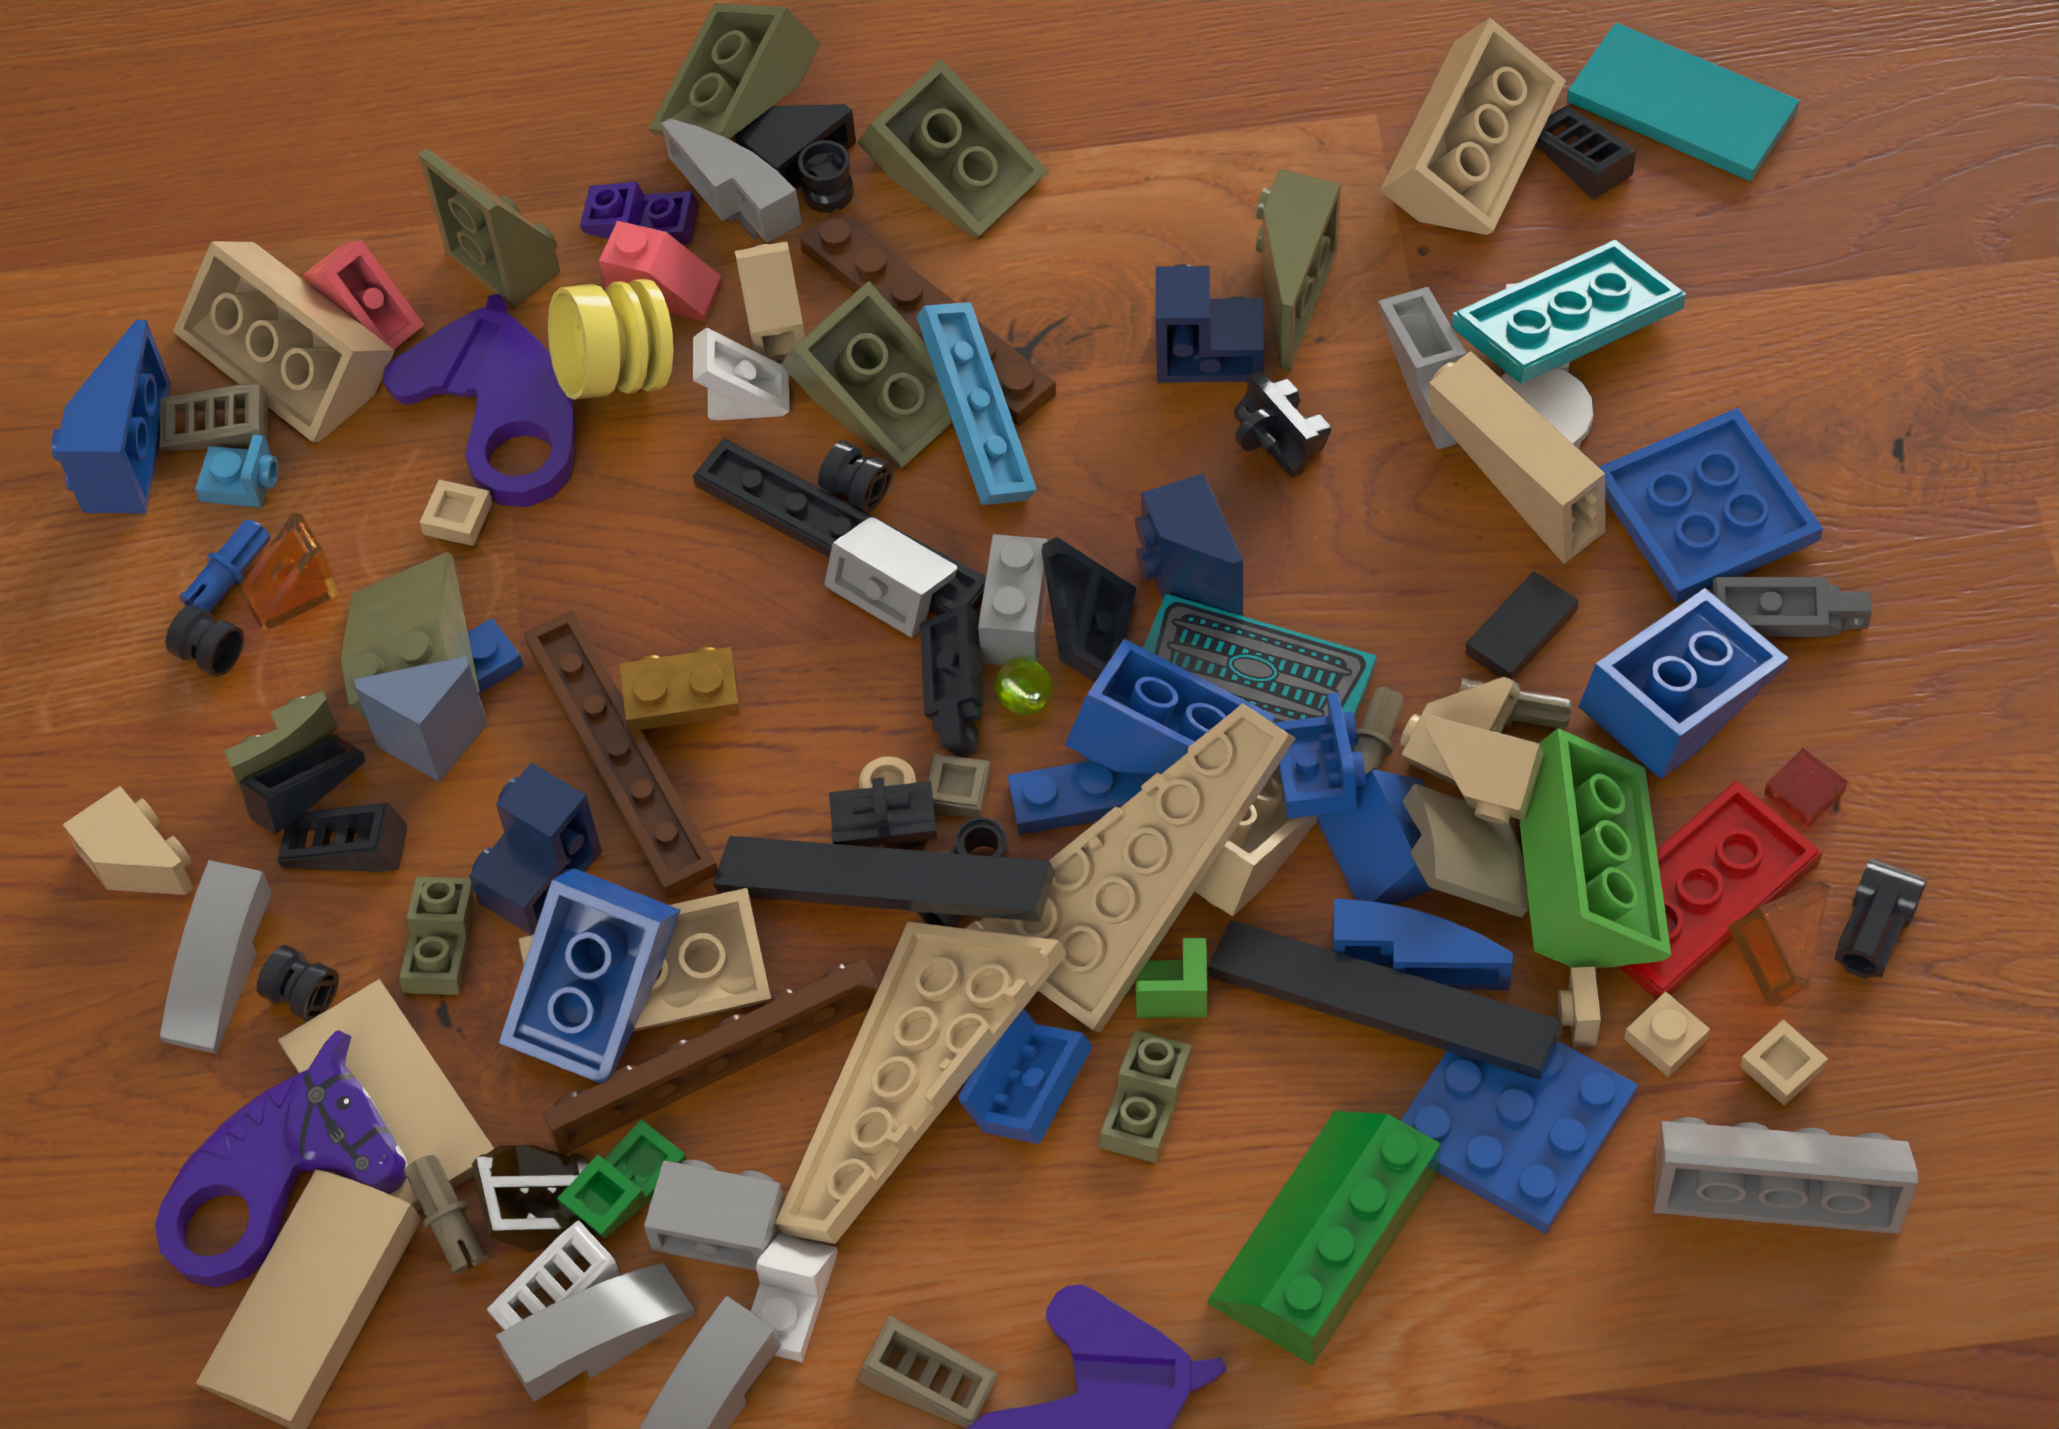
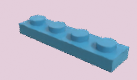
M971 302L925 305L916 318L981 505L1028 501L1037 489Z

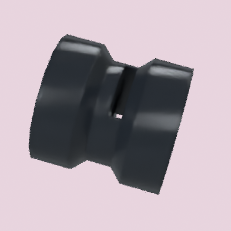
M826 140L817 141L805 147L798 159L799 174L802 179L801 188L805 203L812 210L820 213H832L837 208L839 210L843 209L852 200L854 192L853 181L850 175V158L847 150L839 143Z
M842 440L832 447L822 462L818 475V486L835 496L845 494L853 506L864 512H870L878 506L887 493L892 481L893 467L878 457H863L859 447L846 440Z
M190 604L178 612L171 622L165 640L166 649L170 654L182 660H196L197 666L202 671L212 676L220 677L226 674L238 660L243 649L244 632L240 627L228 621H214L213 615L209 611L198 605Z
M283 945L278 947L264 963L257 981V992L260 997L278 1005L283 1002L288 1004L292 1014L310 1021L325 1012L332 1003L339 985V974L336 970L323 963L310 964L307 962L304 953L291 946Z

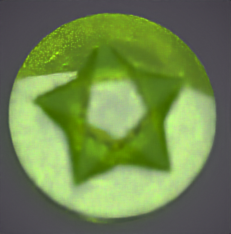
M1014 658L1002 666L994 681V691L999 701L1005 707L1016 713L1029 715L1039 712L1044 707L1052 694L1053 682L1049 673L1040 664L1026 658Z

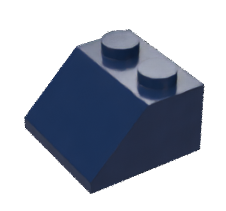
M1204 473L1142 492L1141 516L1135 517V527L1142 547L1136 548V557L1144 579H1154L1162 598L1165 597V594H1169L1243 616V558Z

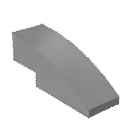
M668 119L661 123L669 159L722 221L740 211L766 243L802 224L796 189L777 170L753 152L726 137L695 125L674 119Z
M1429 287L1378 301L1379 312L1399 368L1437 450L1458 444L1431 413L1429 382L1442 366L1449 362L1455 363L1466 355L1465 349Z
M208 860L188 915L175 960L160 1032L162 1042L217 1054L256 958L257 952L252 942L272 896V891L263 871Z
M660 1263L609 1279L566 1297L496 1335V1338L507 1361L532 1401L535 1402L584 1371L587 1372L590 1379L696 1313L665 1264Z
M725 1296L677 1364L639 1429H728L747 1404L744 1394L781 1347L776 1328L728 1296Z

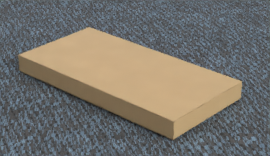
M380 979L278 1039L281 1048L299 1074L309 1069L324 1043L335 1031L340 1030L350 1035L351 1041L345 1066L372 1098L404 1153L408 1165L421 1157L428 1155L436 1156L453 1189L474 1177L472 1163L478 1156L487 1154L494 1149ZM406 1177L401 1187L390 1195L411 1203L414 1209L419 1211L422 1208Z

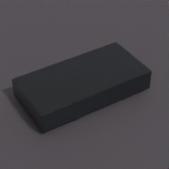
M1533 571L1466 642L1465 654L1500 678L1506 677L1513 680L1576 613L1579 600L1536 571Z

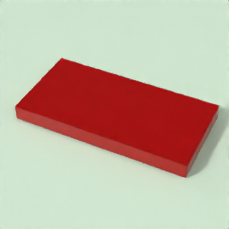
M1736 779L1657 848L1671 956L1664 961L1618 967L1655 1000L1665 992L1671 995L1820 863L1823 852Z

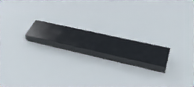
M725 438L722 439L693 474L694 485L697 488L830 558L833 542L866 519L873 517ZM890 526L957 566L955 578L932 594L929 612L938 616L965 604H969L977 611L983 600L985 575Z
M729 836L713 885L719 894L747 888L749 897L1041 922L1055 871L1050 861Z
M1230 920L1208 965L1210 978L1539 1080L1543 1077L1562 1032L1561 1020L1233 920Z

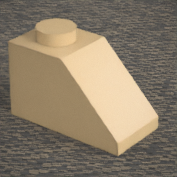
M1501 677L1427 703L1421 716L1414 714L1408 721L1400 744L1405 746L1401 755L1410 765L1458 787L1423 725L1426 714L1501 733L1521 694L1520 689L1515 681Z
M1426 714L1423 725L1469 806L1476 808L1474 815L1483 820L1508 825L1510 817L1525 821L1544 756L1540 744Z

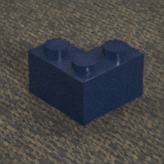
M1179 264L1156 267L1157 383L1246 382L1249 374L1260 370L1264 373L1263 298L1234 296L1223 299H1210V266Z
M531 762L519 777L512 778L503 787L496 807L505 833L493 848H486L480 853L474 862L469 877L478 903L528 934L533 935L551 881L573 868L586 872L601 854L602 849L586 794Z

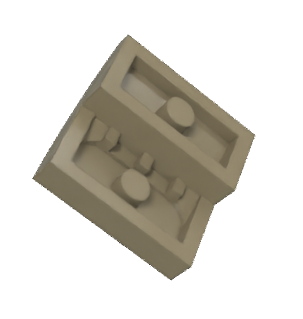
M1414 783L1402 802L1422 834L1410 851V855L1428 886L1522 918L1528 910L1526 874L1521 849L1510 822H1508V825H1503L1478 818L1474 815L1476 808L1469 806L1466 801Z

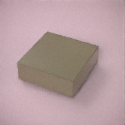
M934 753L928 780L931 781L934 813L967 818L981 817L991 773L990 761Z

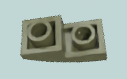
M323 690L310 696L294 698L286 703L285 706L270 711L277 728L276 730L263 735L247 737L238 745L224 750L239 788V781L333 734L337 729V725Z
M416 877L406 918L409 938L399 976L402 993L460 995L473 910L474 888L470 878Z
M1135 1030L1118 1073L1117 1091L1100 1132L1099 1148L1157 1163L1185 1078L1192 1052L1191 1044Z

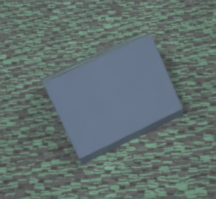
M467 656L354 679L357 694L377 747L438 782L443 779L487 725L486 715Z

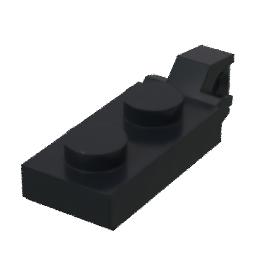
M969 604L962 605L920 623L924 715L932 721L933 730L940 735V746L943 749H948L958 757H967L978 752L979 730L974 721L982 718L983 710L981 707L984 706L978 611Z

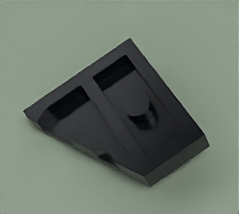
M1055 537L1043 544L1041 552L1059 659L1067 666L1096 682L1122 641L1126 638L1137 588L1060 538Z

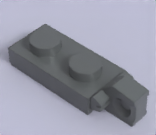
M1827 577L1713 578L1712 594L1763 637H1827V635H1840L1842 630L1867 629L1869 627L1871 618L1870 592H1840V586L1827 584Z

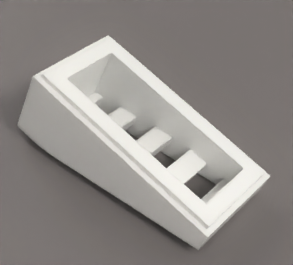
M577 1221L555 1239L487 1308V1311L503 1330H506L522 1321L513 1310L521 1303L532 1314L546 1308L533 1294L540 1287L556 1303L596 1284L620 1276L616 1261L580 1221ZM580 1255L591 1265L585 1273L573 1262ZM560 1271L573 1283L567 1291L553 1278Z

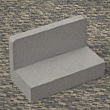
M870 517L833 542L824 586L912 638L920 632V623L927 619L932 594L955 578L957 566L878 519Z

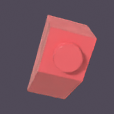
M617 221L599 259L605 290L612 282L622 281L629 284L632 280L637 279L652 280L661 290L669 314L705 322L722 284V276L667 232Z
M362 240L341 244L303 274L309 285L393 349L397 348L424 326V323Z

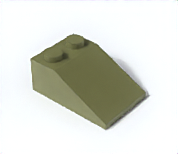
M714 3L648 129L654 135L664 136L661 123L668 119H674L701 127L730 139L800 85L821 43L787 7Z
M942 59L872 121L857 142L894 182L975 239L980 237L1048 172L1036 157Z
M426 148L418 154L446 254L494 293L500 294L502 299L513 308H516L560 272L555 251L557 242L544 225L540 223L534 225L522 216L521 211L507 196H497L485 185Z
M1279 169L1272 189L1264 188L1258 201L1256 218L1263 220V223L1258 233L1256 251L1263 253L1262 275L1281 369L1291 371L1338 252L1341 184Z
M870 281L863 285L795 345L780 364L817 405L899 470L953 422L925 341Z
M449 552L351 594L341 653V664L348 704L366 721L367 718L355 687L354 679L467 656L477 690L480 692L454 560Z

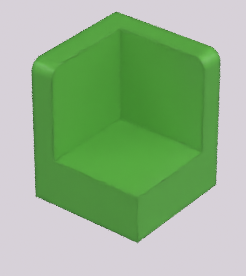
M1183 938V960H1148L1138 975L1136 982L1137 1018L1207 1017L1206 938Z

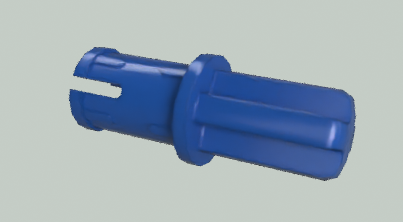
M248 519L243 521L217 554L213 552L208 554L206 557L208 561L206 567L186 591L180 594L179 599L186 607L190 604L198 605L211 613L234 584L241 585L245 578L242 574L270 541V534L256 521Z

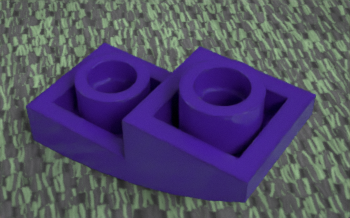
M637 182L589 186L580 227L584 233L609 239L617 221L664 231L682 245L690 244L699 203L692 191L644 195Z

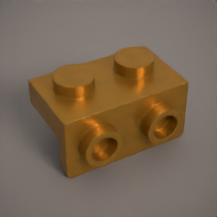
M704 647L686 654L665 657L644 656L636 661L619 663L625 717L629 732L740 715L736 686L737 679L731 647L719 649Z

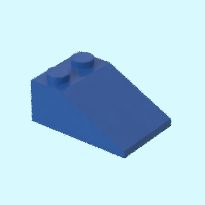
M135 320L64 408L61 427L55 428L52 434L51 448L53 458L56 461H60L65 472L67 489L74 492L83 513L146 514L160 445L161 398L169 397L171 388L170 378L147 320Z
M1704 588L1597 662L1578 707L1662 779L1697 754L1786 666L1789 658Z
M1124 639L1088 692L1065 746L1081 753L1089 761L1102 764L1114 771L1155 775L1156 773L1162 774L1186 755L1189 746L1242 703L1273 722L1275 716Z
M575 868L554 878L551 881L499 1043L598 1083L607 1081L618 1066L663 965L681 910Z

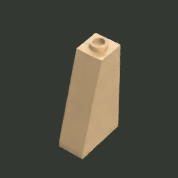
M1471 351L1455 363L1449 362L1436 372L1433 379L1429 382L1431 413L1564 564L1606 532L1605 473Z

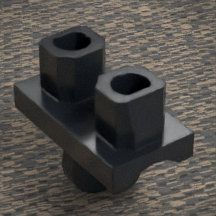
M1261 370L1249 374L1246 380L1248 385L1247 392L1234 411L1236 419L1241 423L1235 435L1236 442L1246 451L1262 447L1268 454L1272 455L1290 477L1303 473L1310 455L1324 449L1331 433V426L1320 414L1303 418L1297 411L1301 401L1299 391L1288 379L1272 383Z
M884 777L872 779V788L829 792L833 844L873 847L900 843L905 848L926 846L928 840L937 839L931 781L885 786Z

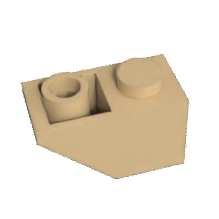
M788 242L770 245L761 244L753 248L735 251L753 351L775 362L784 360L792 348L805 338Z
M121 786L63 824L77 853L107 890L186 895L195 889L185 869L192 864V860L183 846L173 835L164 840L156 830L162 824L149 804L143 798L134 803Z

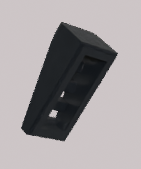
M1567 105L1548 117L1535 145L1593 200L1633 175L1636 152L1624 141ZM1562 125L1567 127L1566 130L1556 136L1551 134V132ZM1575 135L1579 138L1570 145L1565 143V141ZM1585 147L1590 148V150H1588L1584 154L1579 152ZM1598 157L1601 159V161H1599L1598 163L1593 161Z
M332 735L239 781L250 818L271 833H278L365 763L363 751L337 735Z
M389 802L307 811L284 829L277 862L282 868L364 872L395 871L399 869L407 826ZM308 830L315 831L312 847L305 848ZM331 832H335L333 845H329ZM354 833H358L357 842H353Z

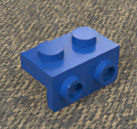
M1339 692L1327 694L1328 716L1274 723L1296 738L1278 765L1288 819L1357 810L1356 787L1366 785L1364 760L1361 751L1351 752L1350 747L1357 746L1355 718L1353 712L1343 713Z
M1023 1008L968 1077L959 1094V1102L984 1133L1040 1144L1093 1046L1083 1033L1036 1024Z

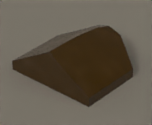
M499 1145L487 1154L478 1156L472 1163L488 1236L523 1250L534 1252L548 1248L555 1239L577 1221H580L592 1235L597 1234L562 1206L557 1199L588 1165L586 1156L579 1153H571L568 1156L535 1145Z

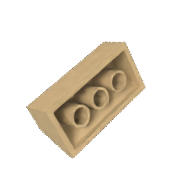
M1488 18L1454 41L1380 191L1418 222L1484 235L1492 233L1566 80L1494 20Z
M211 241L173 330L177 336L239 385L261 383L268 395V407L312 442H321L375 396L383 378L385 366L390 363L395 351L255 242Z

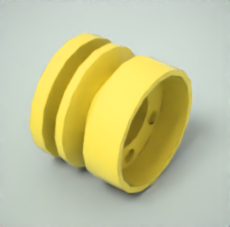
M637 279L632 280L629 284L622 281L612 282L605 292L601 286L595 284L560 287L553 293L548 315L549 350L559 386L567 397L574 400L604 397L611 394L616 386L619 391L630 394L637 392L639 389L645 391L661 390L667 385L673 364V331L668 307L661 290L654 281Z

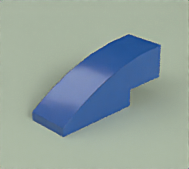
M1334 899L1333 951L1460 990H1510L1513 953L1487 937L1447 919L1411 908L1374 901Z

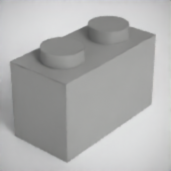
M993 534L978 626L982 663L1037 668L1048 596L1041 550L1043 544L1048 542V539Z
M663 1160L644 1224L651 1250L757 1271V1260L778 1236L780 1231L775 1221L784 1203L781 1184L774 1182L771 1177L756 1171H743L740 1175L716 1171L713 1166L698 1160H684L682 1164Z

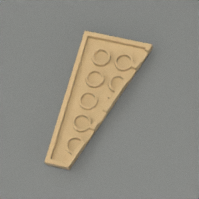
M1242 703L1189 746L1188 753L1162 774L1156 773L1141 785L1142 790L1120 808L1114 807L1049 860L1055 874L1041 922L985 917L980 922L974 921L965 929L1059 940L1065 948L1067 955L1038 991L1087 1027L1101 1033L1296 738Z
M907 922L775 1221V1224L784 1235L833 1244L837 1243L1067 955L1065 948L1059 940Z

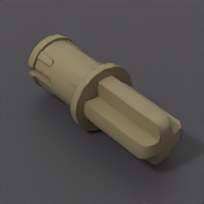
M1462 678L1459 692L1484 683ZM1521 691L1506 722V727L1512 728L1513 721L1559 729L1566 728L1570 720L1571 701L1567 698Z
M1379 687L1375 690L1361 728L1356 729L1357 746H1351V752H1362L1365 775L1371 769L1379 771L1384 758L1391 755L1394 749L1390 737L1404 703V698L1399 692L1391 691L1386 687Z
M428 1155L409 1164L405 1168V1175L426 1216L422 1224L425 1229L433 1230L451 1267L452 1274L459 1275L468 1271V1263L460 1246L464 1248L473 1268L486 1261L488 1255L483 1250L465 1214L469 1206L466 1201L458 1200L439 1159L434 1155Z

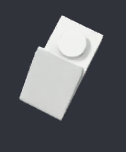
M705 328L693 337V381L708 388L709 419L731 420L780 417L790 412L789 373L779 363L709 328Z
M778 1234L757 1260L756 1270L760 1285L751 1312L776 1328L781 1347L774 1356L803 1362L838 1254L837 1247Z

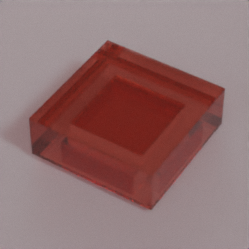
M1802 748L1766 783L1764 794L1809 828L1846 791L1848 781Z

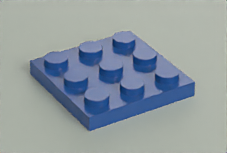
M1738 408L1599 466L1605 473L1606 501L1675 603L1696 595L1704 588L1707 590L1712 588L1713 578L1738 577L1821 540L1822 526Z
M1560 1041L1555 1046L1541 1080L1447 1051L1400 1121L1441 1143L1439 1174L1547 1235L1635 1098L1638 1084Z

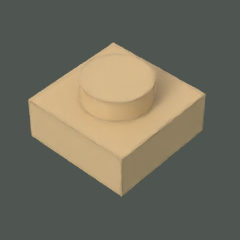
M439 479L419 522L423 535L474 546L492 505L490 492Z
M1595 967L1571 968L1568 990L1558 991L1559 1020H1561L1562 1026H1570L1572 1048L1596 1047L1601 1015Z
M1665 992L1626 1028L1624 1040L1669 1077L1708 1040L1711 1029Z
M1783 1019L1742 1056L1740 1067L1785 1106L1825 1070L1828 1058Z

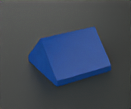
M1371 769L1365 775L1366 785L1356 787L1357 810L1322 814L1317 817L1320 830L1355 900L1394 905L1435 890L1428 886L1410 855V851L1422 834L1402 802L1414 783L1426 787L1423 779Z

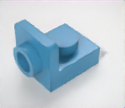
M253 435L248 450L209 446L195 488L199 501L262 508L268 488H273L278 478V460L276 456H272L265 436Z

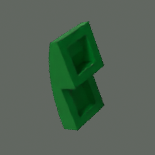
M641 1119L605 1159L597 1154L557 1198L558 1202L599 1236L605 1238L652 1200L663 1160L682 1164L684 1160H687L686 1154Z

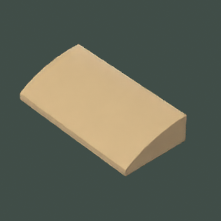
M747 888L669 905L681 911L663 965L633 1032L761 1004L771 1000ZM534 935L518 938L523 964H525Z
M316 1169L196 1384L209 1392L289 1429H307L422 1220L412 1204L357 1181Z

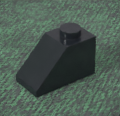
M846 104L772 106L735 134L738 145L753 152L777 170L795 189L802 185L798 159L805 147L811 143L826 140L839 143L848 150L856 143L853 112Z

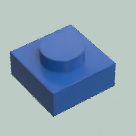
M493 618L468 632L480 691L478 693L483 692L524 667L521 655Z

